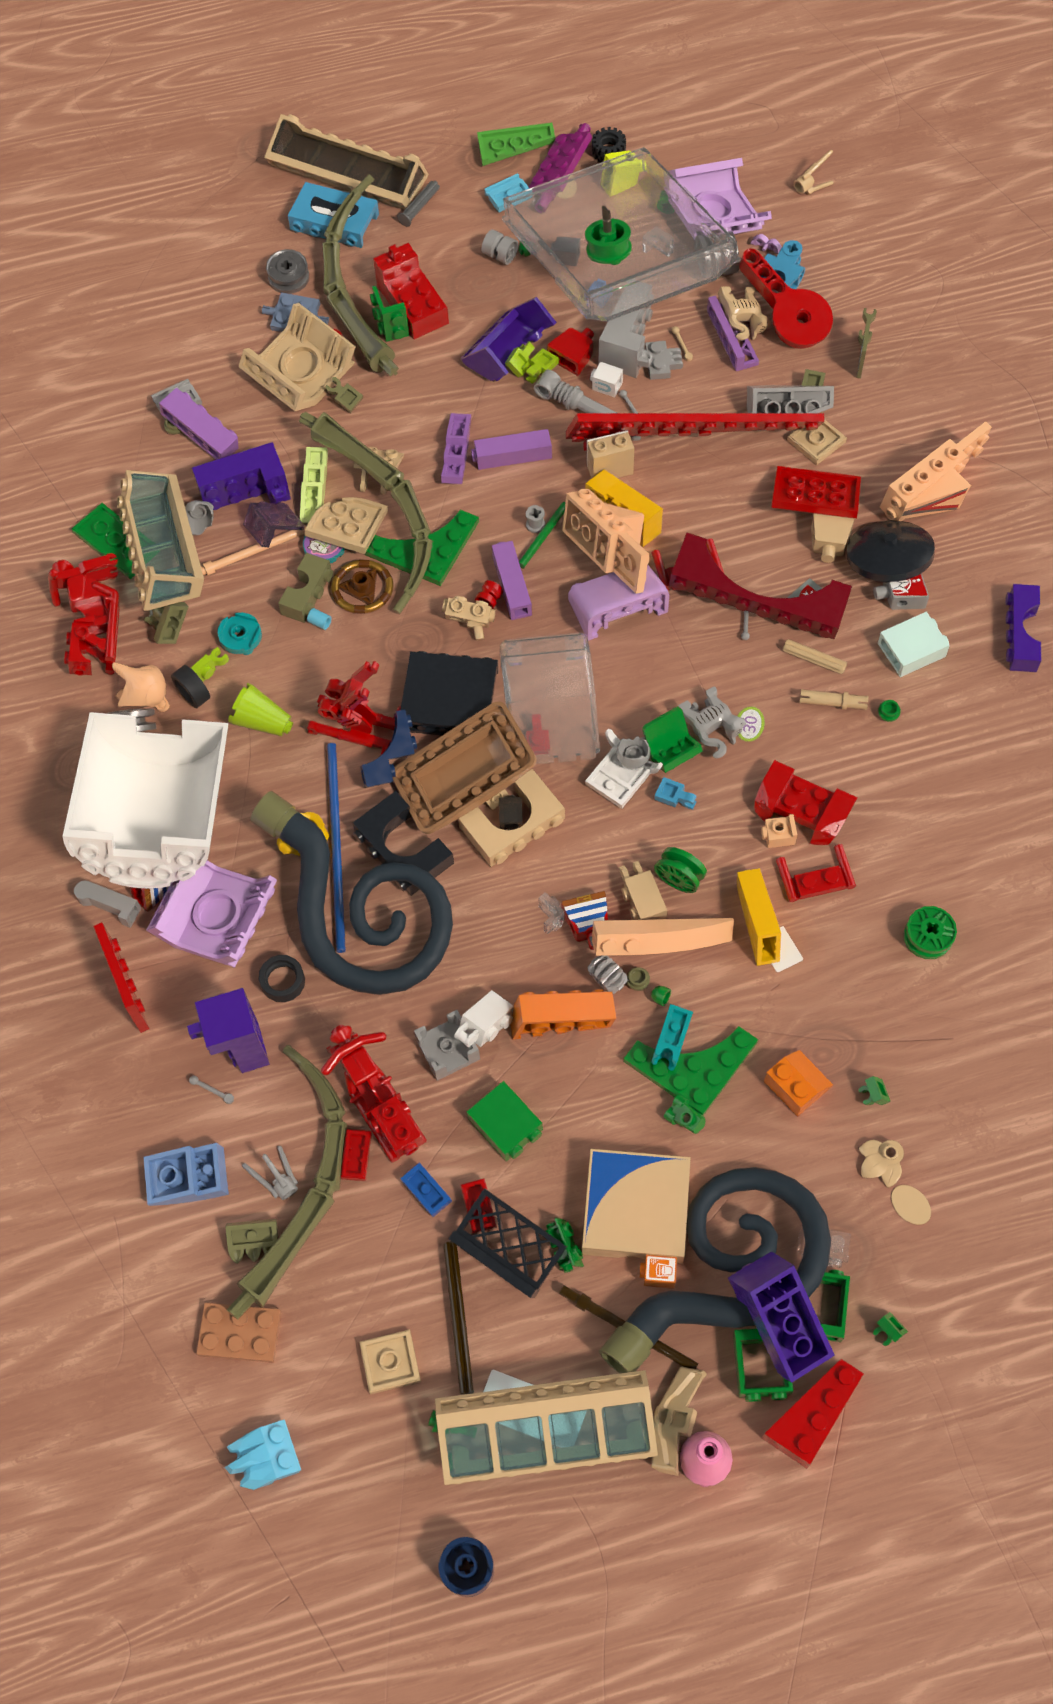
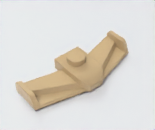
M680 1366L659 1406L655 1409L653 1422L658 1456L652 1457L651 1467L659 1472L679 1476V1436L691 1437L697 1411L694 1408H688L703 1378L707 1375L703 1370Z

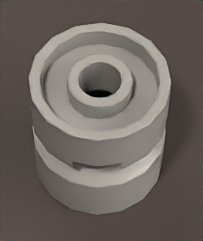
M491 229L483 240L482 253L491 258L496 257L497 261L509 265L516 256L518 241L509 236L504 237L502 233Z

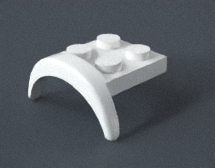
M607 729L605 735L612 749L586 779L585 783L588 787L622 809L650 774L657 773L663 764L661 762L654 763L648 761L636 770L625 768L617 759L616 750L620 740L611 729Z

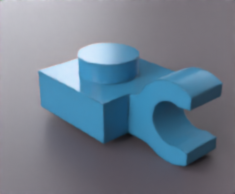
M663 777L654 795L655 800L675 808L679 802L684 807L693 810L697 803L695 801L697 796L693 793L685 792L684 784Z

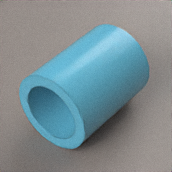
M315 608L311 609L307 617V622L324 630L329 627L332 620L331 616Z

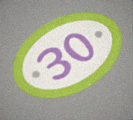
M744 708L738 714V717L744 718L746 725L738 736L742 740L750 742L760 737L764 730L765 720L758 708Z

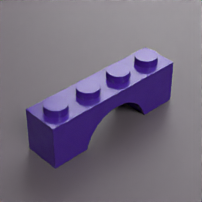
M1013 584L1011 591L1006 594L1005 601L1006 605H1009V611L1006 613V624H1009V630L1006 633V643H1009L1010 646L1007 649L1006 661L1010 662V671L1037 672L1041 663V642L1028 635L1024 629L1023 621L1037 614L1040 606V586Z

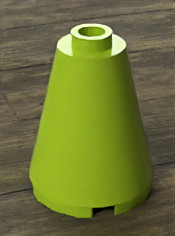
M247 683V688H242L232 707L235 710L234 716L229 715L228 722L233 725L278 736H283L284 733L288 734L293 726V722H291L292 717L250 683Z

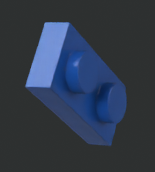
M420 1162L400 1178L402 1183L432 1218L452 1202L451 1198Z

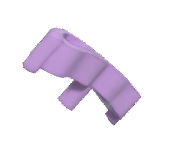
M763 234L754 236L751 241L753 245L762 246L763 251L768 248L778 254L782 248L776 239L769 240Z

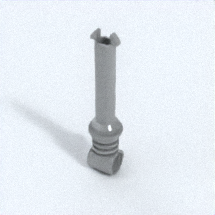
M545 370L534 385V391L538 396L543 399L554 398V400L563 403L567 410L579 409L585 413H617L584 396L581 387L570 386V384L561 381L560 376L552 370ZM631 436L633 441L641 439V436Z

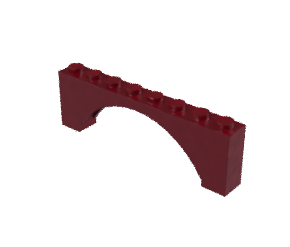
M686 532L671 573L669 586L680 591L684 590L693 593L698 597L714 600L719 604H727L736 607L738 610L757 614L762 618L773 619L781 624L797 627L802 631L818 634L823 638L835 639L850 596L851 585L831 580L830 584L824 588L800 597L773 598L758 595L737 585L720 570L709 553L706 538Z

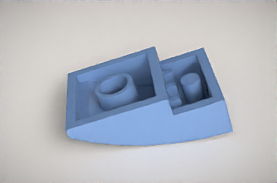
M218 1143L196 1148L187 1146L143 1157L147 1205L149 1206L187 1203L229 1195L224 1147Z

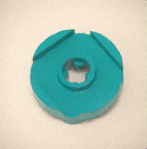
M239 612L235 613L233 617H226L218 627L217 633L221 647L233 654H251L262 639L260 624L254 616L248 613ZM244 630V635L237 637L235 633Z

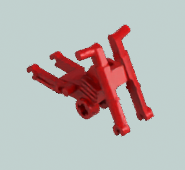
M366 661L346 682L339 679H330L325 690L329 697L321 694L318 697V713L324 718L337 720L345 728L351 727V730L346 731L342 728L339 729L315 721H309L307 726L309 734L317 735L319 733L370 748L377 747L382 749L381 755L385 752L391 740L370 734L373 730L372 725L394 730L395 719L394 717L374 712L367 706L369 702L367 698L370 691L366 688H363L361 691L364 682L377 673L379 664L376 661H373L372 665Z

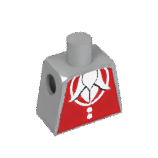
M922 573L903 581L883 582V586H877L873 589L875 599L887 598L889 607L892 610L925 609L929 599Z

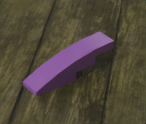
M451 413L441 475L442 483H463L471 414Z

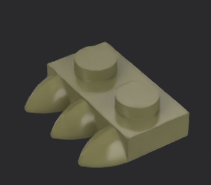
M277 1219L227 1223L225 1226L228 1253L236 1264L241 1261L244 1249L248 1257L253 1262H256L260 1256L261 1247L266 1254L279 1239Z

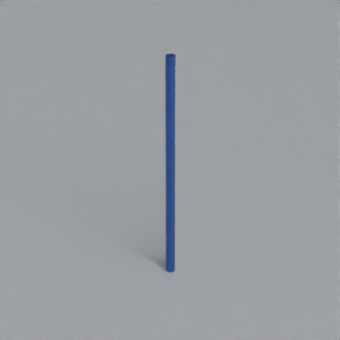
M329 743L327 744L336 952L344 953L346 947L336 744Z

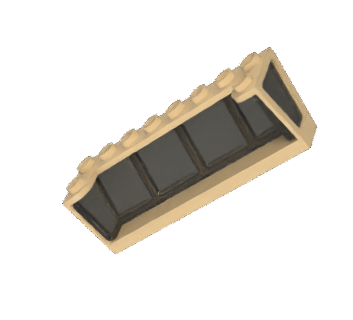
M291 114L288 116L280 115L264 157L272 166L350 192L370 174L375 180L361 195L404 210L413 202L429 175L419 160L420 158L414 154L405 155L404 157H392L383 150L377 152L367 145H356L355 142L349 139H345V141L340 140L331 133L325 135L318 129H307L299 122V118Z

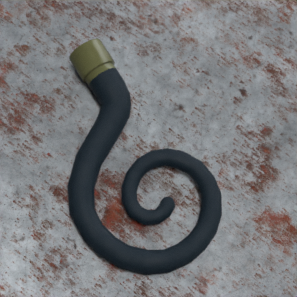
M273 791L263 796L252 812L250 820L271 836H277L300 853L301 867L297 914L301 942L314 966L338 985L356 992L382 995L406 991L425 980L441 962L448 948L453 928L451 904L444 887L429 872L412 864L392 862L376 866L365 873L353 888L349 902L350 921L356 935L368 945L387 946L398 940L405 929L406 916L401 910H396L392 913L391 924L384 931H375L366 920L365 903L367 896L374 887L382 882L407 881L418 887L425 894L430 906L432 926L429 938L422 951L411 962L398 968L375 971L348 963L335 952L326 932L324 903L329 873L330 851L322 830L314 822L296 811L295 806Z
M757 1167L738 1168L714 1176L702 1186L689 1205L686 1223L689 1244L699 1259L714 1269L735 1273L740 1271L745 1265L753 1263L769 1252L776 1253L777 1232L770 1221L756 1214L747 1213L739 1219V1225L742 1229L754 1230L761 1236V1245L757 1250L749 1254L730 1255L722 1253L712 1246L706 1232L707 1213L722 1196L749 1190L770 1193L784 1200L793 1208L802 1223L805 1246L797 1273L808 1297H810L822 1281L828 1266L831 1248L827 1215L814 1194L789 1176L777 1171ZM670 1290L653 1295L642 1302L622 1326H618L601 1347L599 1354L618 1373L638 1371L651 1354L650 1350L666 1329L673 1324H698L739 1328L754 1326L755 1323L747 1306L740 1302L737 1297Z

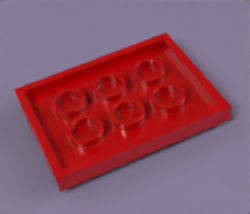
M777 466L771 508L857 519L861 476Z
M103 922L94 925L93 927L126 1010L140 1033L149 1030L143 1013L146 1010L141 999H138L135 992L138 990L133 979L128 976L127 971L130 970L125 958H121L119 951L122 950L117 938H111Z

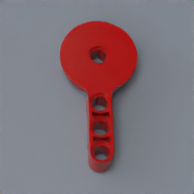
M749 248L745 250L739 264V269L773 308V325L781 341L788 346L798 349L809 348L823 341L833 325V313L829 303L814 291L790 288L756 249Z

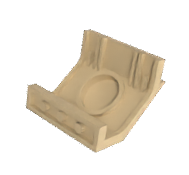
M296 303L292 306L286 328L260 355L250 348L243 349L239 368L291 409L298 411L317 405L328 393L326 385L331 388L335 385L332 378L336 377L340 380L354 365L355 362L351 359L356 346L301 304Z

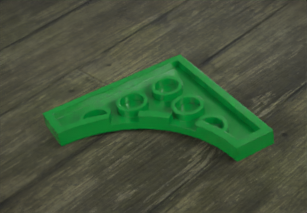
M459 510L448 524L428 536L433 543L429 563L423 577L424 580L438 586L442 585L478 525V516ZM375 535L365 556L411 574L414 559L413 543L416 539L396 540Z
M738 1026L730 1036L711 1048L694 1053L680 1054L673 1071L669 1070V1061L666 1058H660L658 1063L653 1065L651 1060L655 1049L637 1040L624 1057L623 1062L673 1097H676L678 1094L683 1095L690 1101L689 1105L705 1115L757 1045L759 1039Z

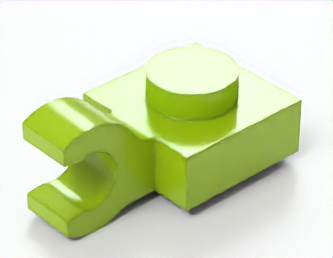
M530 341L526 346L522 344L520 347L515 348L505 362L518 378L523 376L530 366L529 355L535 348Z
M542 348L530 360L531 367L526 371L529 374L526 380L534 384L540 373H544L545 370H552L559 364V358Z
M218 647L213 649L209 656L205 654L191 667L203 682L213 675L216 670L215 666L225 665L229 661L227 654L220 658L217 657L221 654Z

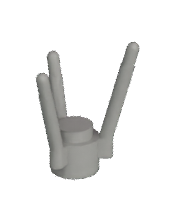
M278 1146L277 1149L288 1176L285 1174L280 1175L266 1154L262 1155L267 1166L276 1177L272 1182L274 1187L246 1163L242 1164V1167L266 1187L275 1199L280 1197L281 1200H285L298 1190L296 1186L298 1181L292 1173L282 1146Z

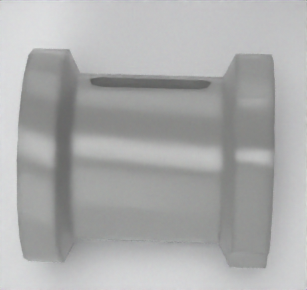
M532 505L526 511V528L532 533L541 532L545 526L543 519L545 512L538 505Z

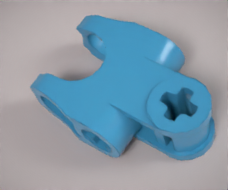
M795 240L785 242L777 256L768 253L764 258L792 289L798 288L805 273V267L800 266V255L803 248Z

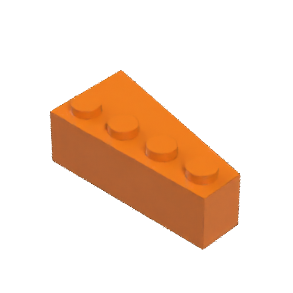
M601 989L593 990L589 993H581L579 990L558 994L556 991H549L544 994L525 992L518 996L513 1005L514 1008L511 1015L513 1020L510 1025L512 1040L521 1039V1034L532 1033L533 1037L543 1036L542 1033L550 1030H555L557 1034H562L573 1030L574 1027H578L579 1031L609 1028L616 1020L613 993L604 992Z

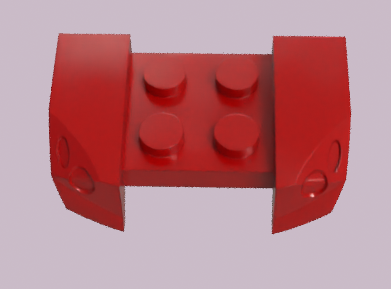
M774 760L756 795L755 812L764 822L765 819H771L774 812L784 817L793 814L795 822L814 830L810 844L829 845L837 836L858 797L838 788L835 792H831L794 775V768Z

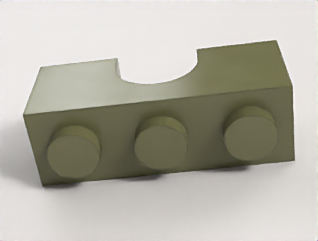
M307 552L297 568L300 581L307 583V585L301 589H294L288 586L278 603L281 615L303 623L307 620L311 609L315 608L317 599L322 597L324 586L327 582L331 581L333 576L330 560Z

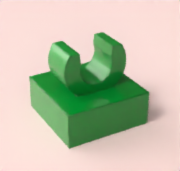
M872 1076L865 1079L867 1086H861L858 1089L860 1093L868 1091L870 1093V1097L863 1101L865 1105H873L874 1103L885 1105L891 1102L883 1080L878 1077Z
M889 1312L877 1322L879 1327L874 1330L873 1334L876 1336L881 1331L885 1332L887 1340L884 1341L883 1345L887 1346L893 1341L897 1342L908 1331Z

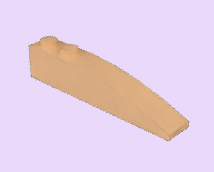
M734 919L593 921L592 944L596 956L646 955L698 949L732 941Z

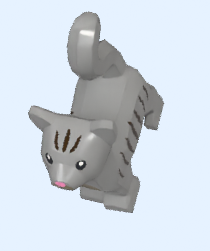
M714 686L706 690V708L698 711L696 702L692 703L691 706L688 700L678 705V707L683 710L685 721L693 727V731L700 741L706 746L718 748L713 757L719 759L725 755L727 747L721 740L709 738L708 735L723 726L728 738L734 745L736 743L735 737L742 732L746 721L744 718L731 713L728 705L717 697V689Z

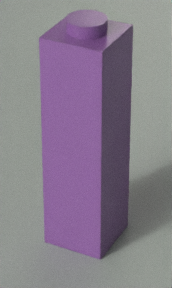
M548 429L474 440L475 449H471L472 460L477 462L478 470L552 459V445Z
M513 541L499 542L492 545V557L500 585L504 591L503 595L510 619L515 620L532 616V604Z

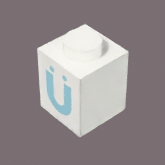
M600 362L597 369L594 368L590 376L592 390L615 398L623 383V369Z

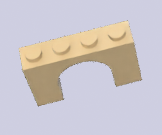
M533 769L514 782L515 792L531 812L529 820L523 826L514 830L499 829L491 824L478 807L458 819L459 828L490 867L503 863L510 854L515 851H521L528 842L541 838L545 831L551 827L559 826L565 819V808Z

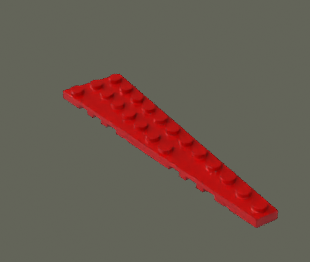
M577 413L565 432L566 439H572V442H583L586 438H598L623 431H628L630 436L642 437L650 435L669 436L671 434L689 436L692 433H699V436H710L713 432L771 431L777 429L790 431L798 428L816 430L825 422L824 413Z

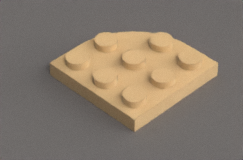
M354 497L342 498V501L333 504L328 502L314 513L305 528V536L365 554L387 514L388 506Z

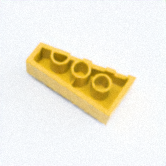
M604 469L585 483V489H590L603 503L640 512L644 515L640 540L641 547H644L661 534L663 508Z

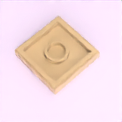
M826 420L816 430L798 428L787 437V441L815 465H818L846 443L847 437Z
M410 1330L360 1341L370 1395L421 1382Z

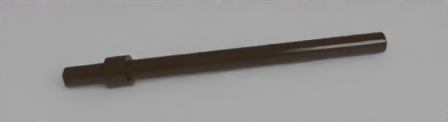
M563 1285L559 1292L561 1296L575 1303V1307L584 1312L585 1310L591 1312L616 1328L626 1322L592 1302V1298L584 1293L580 1295ZM659 1340L652 1347V1349L683 1367L696 1369L699 1364Z

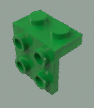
M372 286V294L369 295L372 306H375L372 308L374 320L379 321L377 323L379 334L384 335L386 342L409 336L404 302L384 307L377 287Z
M678 706L645 724L642 728L644 737L650 747L651 761L654 763L661 762L663 764L661 770L665 773L703 752L701 744L689 735L683 710Z

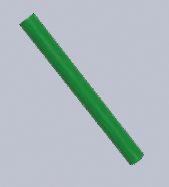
M566 502L560 504L519 560L522 569L526 567L564 515Z

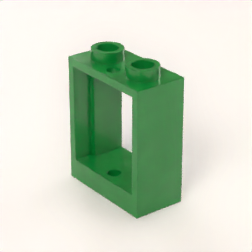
M829 1270V1272L824 1273L820 1284L840 1287L836 1326L821 1324L828 1341L841 1343L845 1336L850 1276L844 1275V1272L839 1270Z
M758 1329L734 1330L733 1343L738 1397L745 1398L746 1402L761 1401V1397L769 1396L774 1401L786 1400L787 1396L793 1392V1384L783 1376V1386L746 1388L742 1345L764 1344Z

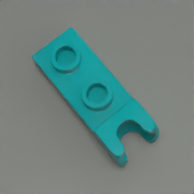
M670 1004L651 1060L653 1065H656L660 1058H666L669 1061V1070L673 1071L675 1069L693 1011Z

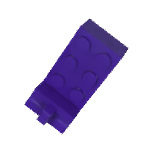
M273 442L192 467L202 501L211 503L214 506L213 510L230 504H236L252 497H258L264 493H267L271 506L282 501L291 500L286 475Z
M243 988L195 1002L199 1022L187 1026L192 1040L204 1037L210 1055L228 1051L234 1067L239 1066L242 1073L270 1065L258 1020Z
M769 1252L728 1277L737 1299L747 1306L777 1373L789 1382H794L835 1356L793 1264L775 1253Z

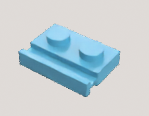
M518 173L484 189L485 195L489 197V201L498 212L532 197L531 189L523 179L519 178Z

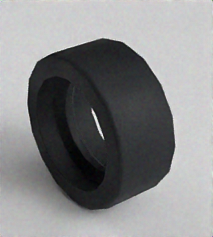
M183 665L171 674L175 687L192 707L198 708L210 699L211 696L207 687L189 666Z
M277 955L269 958L259 970L258 979L262 991L269 999L275 1002L285 1003L294 1000L305 987V976L300 963L288 955ZM280 967H289L295 972V983L286 990L272 989L268 983L270 973Z

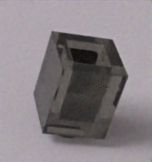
M508 795L504 798H499L500 829L514 830L523 826L522 797Z

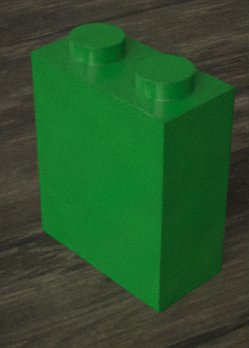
M505 1081L501 1082L467 1111L468 1120L505 1161H508L510 1158H517L523 1152V1147L527 1143H534L542 1135L543 1123Z

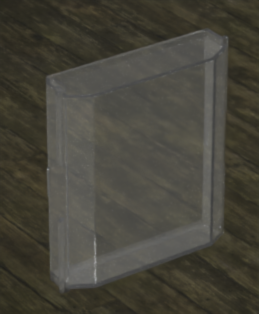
M645 147L503 198L505 216H502L503 222L531 255H534L555 279V283L586 319L608 322L715 281L734 263L741 261V257L737 254V241ZM603 205L610 210L612 219L626 222L631 229L629 240L632 244V251L618 265L593 262L586 253L588 242L585 239V230L593 222L603 219Z

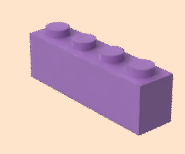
M176 387L159 403L161 415L214 459L217 460L230 456L238 449L236 433L231 429H226L218 418L212 417L202 405H197L192 401L188 393L182 392Z

